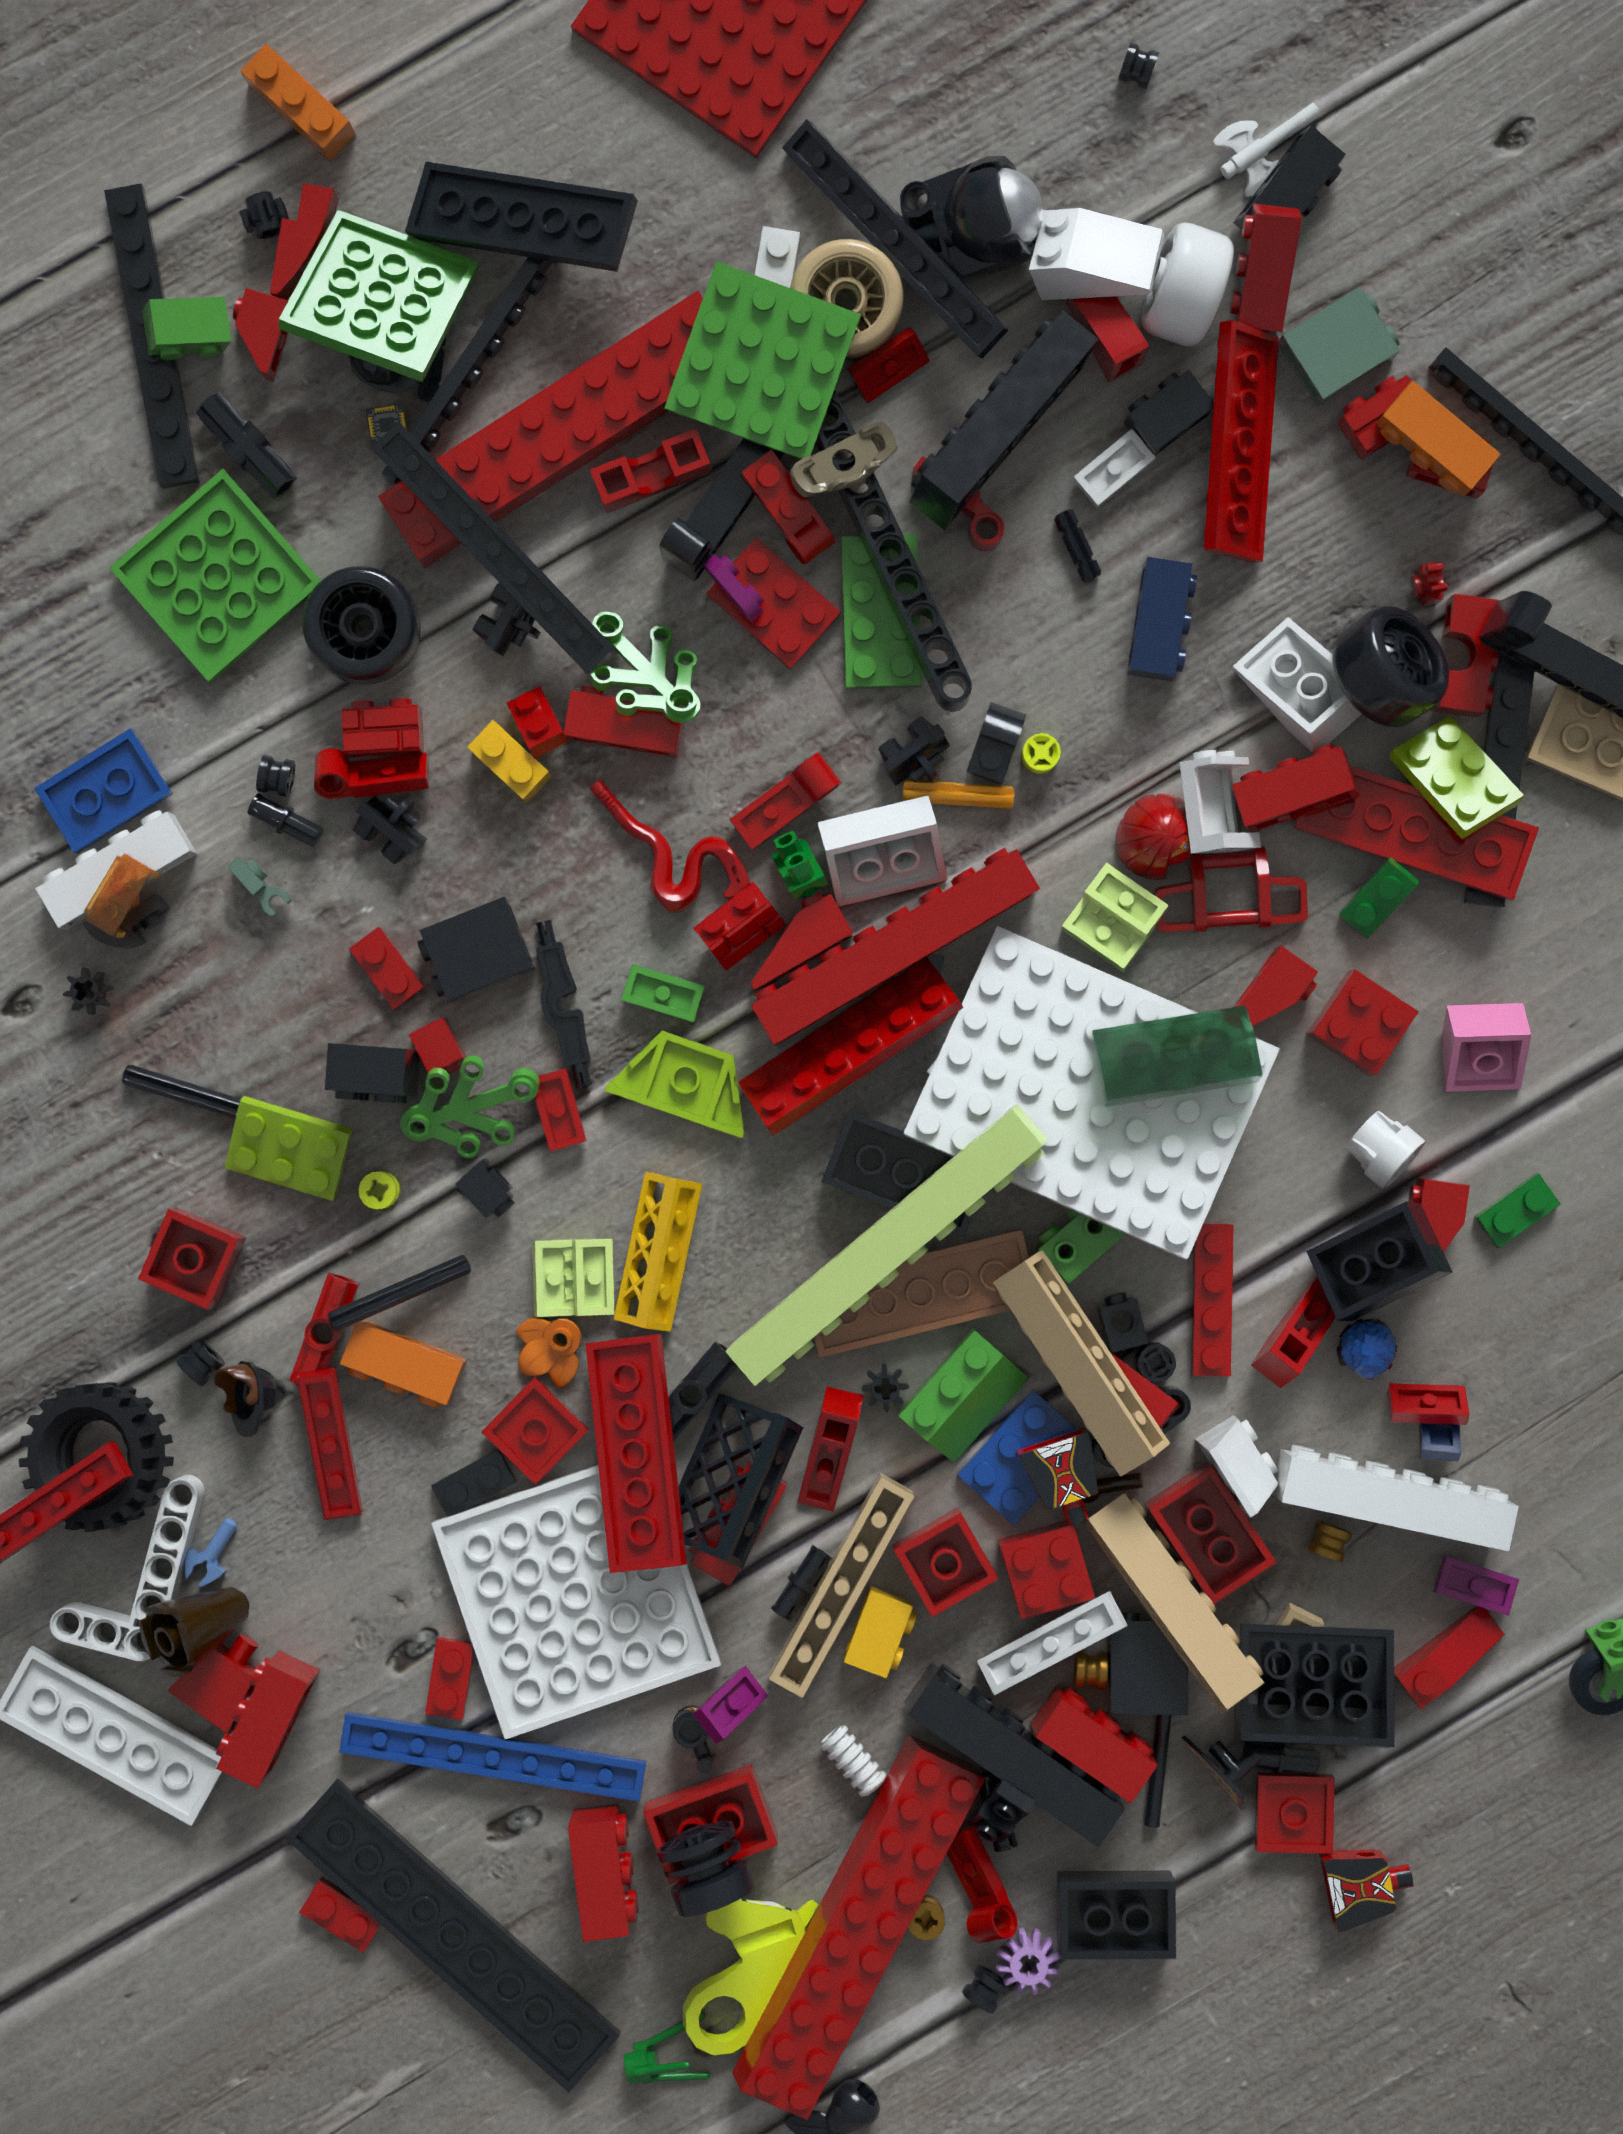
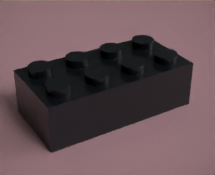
M849 1110L821 1182L892 1209L953 1157L904 1136V1131ZM963 1212L953 1221L957 1227L952 1233L965 1237L973 1214L968 1217Z

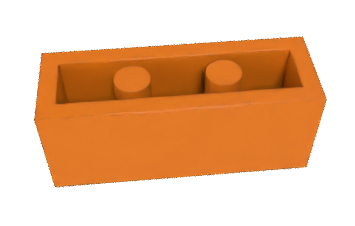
M267 43L240 70L248 86L329 162L356 135L350 121Z
M1413 380L1376 423L1382 428L1380 433L1387 441L1394 445L1400 443L1411 453L1409 456L1417 466L1424 470L1431 469L1440 477L1439 482L1447 491L1452 494L1459 493L1463 497L1476 485L1501 455Z
M362 1320L355 1323L340 1364L348 1367L347 1373L351 1376L368 1381L369 1376L384 1381L382 1387L389 1391L404 1394V1391L408 1390L419 1395L417 1399L419 1402L439 1408L440 1403L448 1405L451 1402L467 1359L372 1322Z

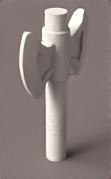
M1311 103L1263 138H1258L1255 141L1252 135L1258 127L1256 121H1239L1224 128L1213 140L1215 147H1225L1234 153L1229 158V161L1220 167L1223 176L1229 180L1236 174H1241L1245 171L1247 184L1244 195L1246 197L1253 196L1279 161L1269 162L1264 157L1273 148L1321 116L1319 108L1314 103Z

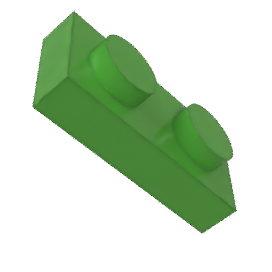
M632 964L621 1000L695 1022L705 986Z

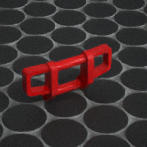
M1265 846L1245 852L1192 854L1188 858L1189 882L1160 886L1154 890V895L1162 901L1169 894L1191 891L1193 921L1164 922L1162 916L1156 925L1157 929L1161 932L1189 930L1206 932L1207 928L1258 924V928L1271 927L1273 924L1304 922L1308 918L1307 883L1301 877L1270 876ZM1253 866L1256 909L1207 913L1204 869ZM1270 885L1297 886L1298 911L1291 914L1271 915Z

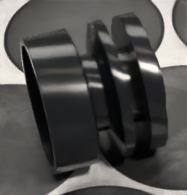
M719 1821L690 1828L657 1849L659 1861L668 1863L663 1870L665 1877H684L671 1887V1894L680 1916H697L717 1910L738 1901L755 1888V1882L747 1860H728L741 1850L740 1840L731 1839L736 1835V1829L732 1821Z

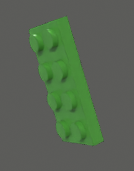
M917 534L903 535L918 566ZM842 536L846 689L921 687V667L860 537ZM887 548L880 552L881 557L886 561H895L900 557V554L892 548ZM901 582L896 586L897 591L902 595H911L916 591V588L909 582ZM920 616L912 619V624L920 629Z

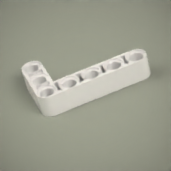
M193 1475L180 1476L171 1481L163 1492L131 1616L81 1602H71L52 1615L50 1630L56 1639L134 1661L150 1659L147 1651L137 1643V1635L140 1632V1620L146 1617V1613L143 1611L147 1608L146 1602L149 1595L158 1597L161 1602L177 1599L185 1569L186 1554L191 1547L204 1498L205 1489L203 1483ZM179 1484L190 1488L192 1492L190 1503H183L177 1498L176 1488ZM169 1521L176 1522L181 1526L182 1537L180 1540H174L167 1535L166 1525ZM159 1558L166 1559L171 1563L173 1568L171 1576H163L157 1571L156 1562ZM65 1613H72L78 1618V1630H70L65 1626ZM102 1623H109L115 1628L116 1637L114 1640H107L101 1635L100 1626Z

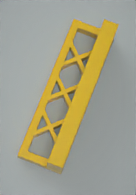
M645 1171L614 1320L645 1329L671 1332L702 1183ZM656 1182L665 1185L662 1199L656 1204L653 1195ZM653 1221L655 1232L653 1238L648 1241L645 1232L647 1224ZM645 1258L647 1263L646 1274L640 1278L637 1272L638 1265ZM635 1295H637L639 1300L636 1317L628 1315L631 1299Z

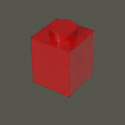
M441 1017L408 1034L427 1072L433 1068H442L451 1075L460 1070L459 1062L463 1061L466 1055L447 1018Z

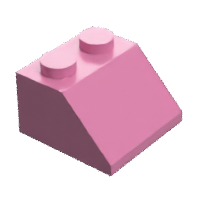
M1523 1003L1447 1006L1442 1033L1445 1092L1521 1089L1531 1039V1032Z

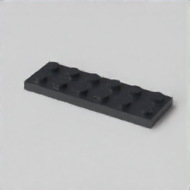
M425 162L405 232L408 236L419 240L617 272L638 200L631 193Z

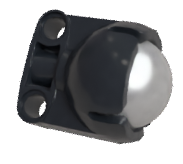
M987 156L926 181L910 182L903 188L900 195V207L904 220L965 284L1019 266L1032 259L1037 235L1043 221L1042 198L1035 184L1026 175L1017 171L1013 163L1006 156ZM926 193L927 203L922 209L918 210V200Z

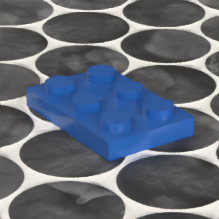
M131 728L34 788L69 846L77 854L173 794L137 734Z
M1032 1389L957 1475L1015 1526L1040 1498L1019 1460L1016 1450L1078 1429Z

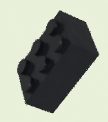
M328 1043L325 1090L335 1091L336 1099L369 1100V1093H373V1101L407 1103V1096H417L420 1057L416 1050Z
M1406 1201L1306 1251L1337 1321H1354L1453 1273L1421 1203Z
M1057 1871V1949L1060 1959H1176V1881L1171 1871Z

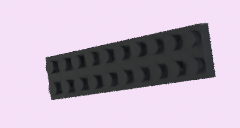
M338 1778L286 1835L285 1839L568 2093L620 2036V2030Z

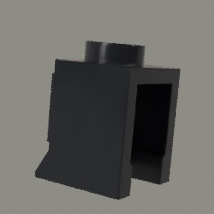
M483 1158L455 1184L485 1218L490 1217L493 1213L499 1218L515 1204L511 1199L513 1194L510 1192L513 1187L496 1168L490 1170L488 1158Z

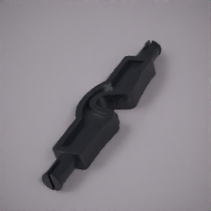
M546 920L544 922L547 936L543 922L536 923L542 945L537 947L536 951L545 983L541 993V1006L547 1022L557 1032L564 1064L572 1066L576 1089L583 1087L580 1073H582L585 1086L592 1085L586 1062L591 1060L586 1039L584 1015L580 1009L560 1011L557 1008V1001L562 997L576 993L577 987L567 963L564 946L561 942H556L551 923L552 920Z

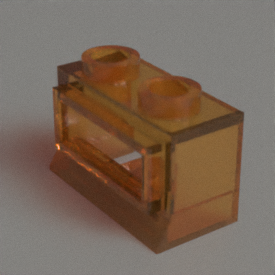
M124 853L122 857L117 855L85 908L84 912L87 915L84 920L111 936L123 938L126 932L119 928L130 908L136 907L139 904L140 898L138 895L148 878L151 876L158 880L161 872L129 853Z

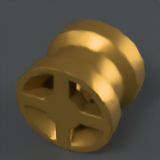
M1317 1520L1315 1524V1538L1309 1541L1306 1549L1331 1560L1343 1562L1345 1558L1344 1546L1347 1542L1351 1541L1353 1533Z
M1084 1650L1076 1652L1073 1672L1074 1688L1082 1689L1085 1685H1091L1097 1690H1105L1108 1675V1653L1099 1651L1096 1655L1087 1654Z
M925 1895L908 1928L917 1939L928 1941L937 1938L943 1932L945 1915L941 1903L935 1897Z

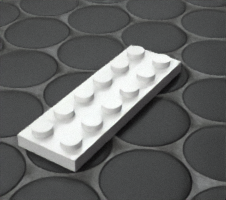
M35 1646L28 1649L0 1699V1720L190 1826L196 1821L222 1774V1771L216 1769L221 1759L220 1756L216 1755L217 1748Z

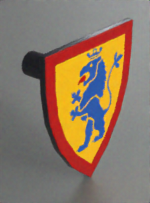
M1185 1735L1181 1737L1215 1781L1243 1811L1245 1809L1244 1796L1234 1785L1262 1761L1260 1755L1252 1748L1242 1758L1237 1760L1220 1740L1217 1741L1208 1751L1226 1770L1223 1774Z

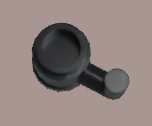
M687 1705L679 1709L674 1717L673 1736L681 1746L693 1748L698 1761L697 1769L705 1774L711 1771L713 1758L706 1742L708 1733L692 1714L699 1706Z

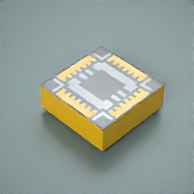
M403 403L366 409L371 447L398 421L408 431Z

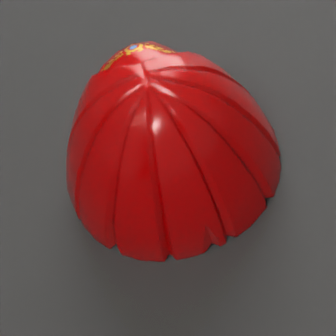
M1158 793L1156 796L1154 794L1144 796L1127 809L1119 822L1120 825L1116 831V845L1118 846L1116 851L1121 862L1126 864V868L1132 870L1134 874L1140 877L1145 876L1149 880H1165L1169 865L1180 864L1192 855L1185 802L1179 797L1166 793Z

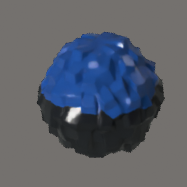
M1361 1318L1353 1324H1348L1339 1336V1345L1336 1349L1341 1366H1349V1369L1368 1380H1374L1375 1376L1381 1375L1387 1369L1390 1370L1393 1365L1392 1361L1396 1356L1397 1345L1396 1337L1392 1335L1391 1330L1384 1322L1376 1318L1366 1320Z

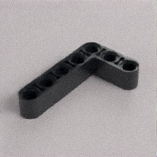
M746 439L740 442L688 520L684 522L677 518L666 531L659 544L663 561L693 581L700 577L705 570L702 564L716 554L755 497V494L739 473L769 452L770 448ZM773 450L780 460L784 453Z
M1520 591L1496 602L1479 636V640L1482 643L1623 718L1622 664L1545 624L1544 622L1552 608V604L1536 593Z

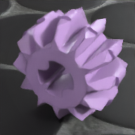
M1020 1927L1018 1929L1019 1939L1015 1940L1013 1936L1006 1938L1005 1942L1008 1947L997 1948V1956L1003 1960L996 1963L997 1972L1005 1973L1002 1978L1005 1986L1016 1982V1993L1022 1994L1025 1986L1029 1985L1031 1993L1036 1995L1038 1994L1037 1984L1039 1982L1044 1987L1050 1988L1052 1983L1048 1975H1059V1967L1054 1962L1058 1961L1060 1956L1058 1950L1051 1949L1054 1942L1050 1936L1040 1940V1929L1035 1928L1031 1936L1027 1937L1025 1929ZM1028 1955V1958L1031 1959V1955H1033L1035 1964L1028 1967V1964L1025 1963V1967H1023L1021 1958Z

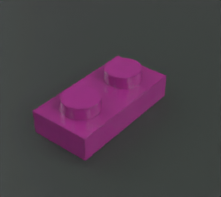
M1443 1555L1433 1592L1509 1616L1519 1579Z
M744 1666L737 1670L692 1714L715 1744L724 1740L768 1695L747 1667Z

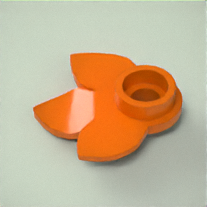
M534 1317L524 1321L515 1330L519 1338L527 1344L522 1349L518 1358L520 1373L527 1376H539L548 1372L558 1388L567 1385L579 1368L576 1351L580 1347L582 1336L578 1326L568 1319H556L549 1322L545 1319ZM556 1334H564L567 1338V1344L559 1343L556 1339Z

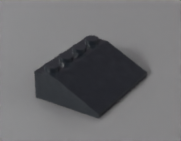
M1240 1624L1239 1649L1245 1657L1250 1655L1258 1663L1263 1671V1675L1260 1678L1264 1684L1234 1706V1742L1366 1748L1395 1747L1394 1630Z

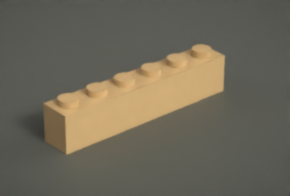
M1043 1250L993 1282L999 1291L1000 1298L1009 1306L1020 1323L1021 1330L1030 1338L1041 1355L1042 1362L1051 1370L1062 1387L1065 1397L1072 1402L1083 1419L1086 1429L1093 1434L1104 1451L1107 1461L1116 1469L1120 1477L1155 1457L1170 1444Z
M879 1473L819 1581L816 1590L769 1673V1680L801 1698L804 1697L914 1498L913 1490Z
M1124 1493L1088 1518L1084 1526L1221 1714H1224L1264 1684L1260 1678L1263 1675V1671L1252 1656L1245 1657L1237 1646L1240 1641L1233 1629L1226 1623L1222 1626L1213 1613L1216 1611V1608L1211 1599L1204 1592L1199 1594L1190 1583L1193 1577L1185 1564L1180 1560L1175 1562L1167 1550L1170 1546L1163 1534L1157 1529L1152 1531L1144 1520L1147 1514L1135 1498L1129 1500Z

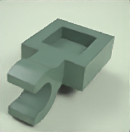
M238 857L228 866L229 870L248 891L260 901L263 910L268 915L273 917L278 915L271 906V901L274 897L281 896L288 904L292 902V898L287 891L269 887L264 881L268 874L254 859L248 863L245 859Z

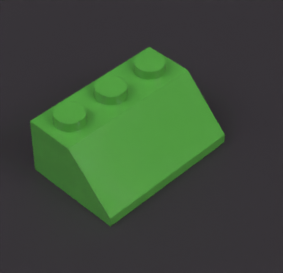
M972 1327L897 1413L922 1438L955 1463L1025 1384L1029 1377Z

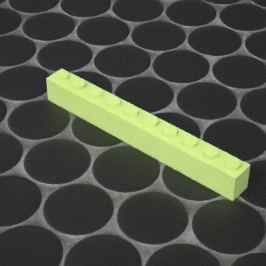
M1018 1104L1013 1106L736 1339L725 1352L754 1386L764 1378L768 1383L772 1382L786 1369L782 1364L792 1355L798 1360L814 1346L811 1339L819 1332L827 1336L843 1322L839 1318L843 1312L850 1308L854 1313L871 1298L867 1294L868 1291L877 1284L881 1289L886 1287L899 1275L896 1270L898 1266L906 1260L912 1265L928 1251L924 1246L934 1236L941 1241L957 1227L953 1221L965 1212L969 1217L986 1203L982 1198L983 1195L992 1188L997 1193L1005 1188L1015 1178L1011 1172L1022 1163L1028 1168L1044 1154L1041 1147L1047 1140L1045 1135Z

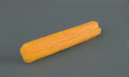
M905 780L902 797L903 801L929 796L931 804L1010 809L1014 804L1015 791L1012 786L938 781L932 783L931 781L922 780L914 783L912 780Z

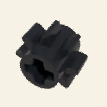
M267 191L247 197L245 199L247 209L239 211L244 229H246L247 233L255 231L258 239H268L279 235L282 218L289 219L282 198L274 199L272 193Z
M83 967L81 968L82 977H67L68 981L72 984L70 991L64 992L63 996L72 997L75 1001L71 1008L73 1011H79L86 1005L87 1013L95 1015V1006L100 1004L109 1007L110 1003L105 998L107 992L114 990V987L105 985L102 982L106 973L99 971L92 978L89 968ZM85 984L93 985L91 987V991L95 993L93 998L85 997L86 992L82 989Z
M882 1363L880 1373L875 1374L870 1370L867 1371L868 1377L872 1379L871 1385H864L861 1388L864 1392H872L873 1397H871L868 1403L870 1407L879 1401L883 1403L885 1412H888L889 1403L894 1400L898 1404L903 1405L904 1401L899 1396L900 1390L908 1389L909 1384L898 1382V1378L902 1373L900 1368L892 1374L887 1372L886 1364ZM881 1378H888L890 1384L896 1385V1389L889 1391L888 1397H882L880 1390H874L875 1386L881 1385Z

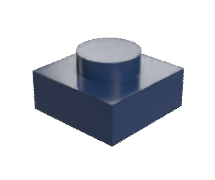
M1420 1423V1458L1458 1462L1461 1455L1460 1425Z

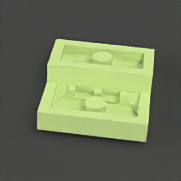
M1106 863L1085 890L1084 897L1063 923L1061 930L1118 970L1124 972L1169 905Z
M611 1238L532 1241L535 1317L614 1315L613 1241Z

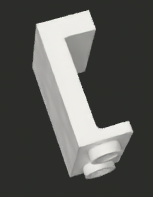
M1206 750L1193 753L1194 760L1179 762L1191 854L1231 853L1261 848L1259 832L1239 833L1234 790L1232 787L1231 770L1236 767L1249 765V757H1235V751L1216 753V750Z

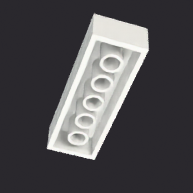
M1292 1445L1291 1451L1280 1449L1276 1466L1278 1472L1274 1476L1279 1484L1272 1494L1283 1503L1508 1552L1510 1550L1519 1506L1508 1500L1509 1495L1500 1492L1499 1489L1478 1485L1477 1490L1473 1491L1471 1486L1463 1484L1462 1481L1446 1477H1440V1482L1436 1483L1433 1482L1434 1478L1426 1476L1425 1473L1409 1469H1403L1402 1475L1395 1474L1396 1470L1389 1468L1388 1465L1372 1461H1366L1365 1467L1358 1466V1462L1351 1460V1457L1336 1453H1329L1328 1459L1321 1458V1454L1314 1452V1449L1299 1445Z

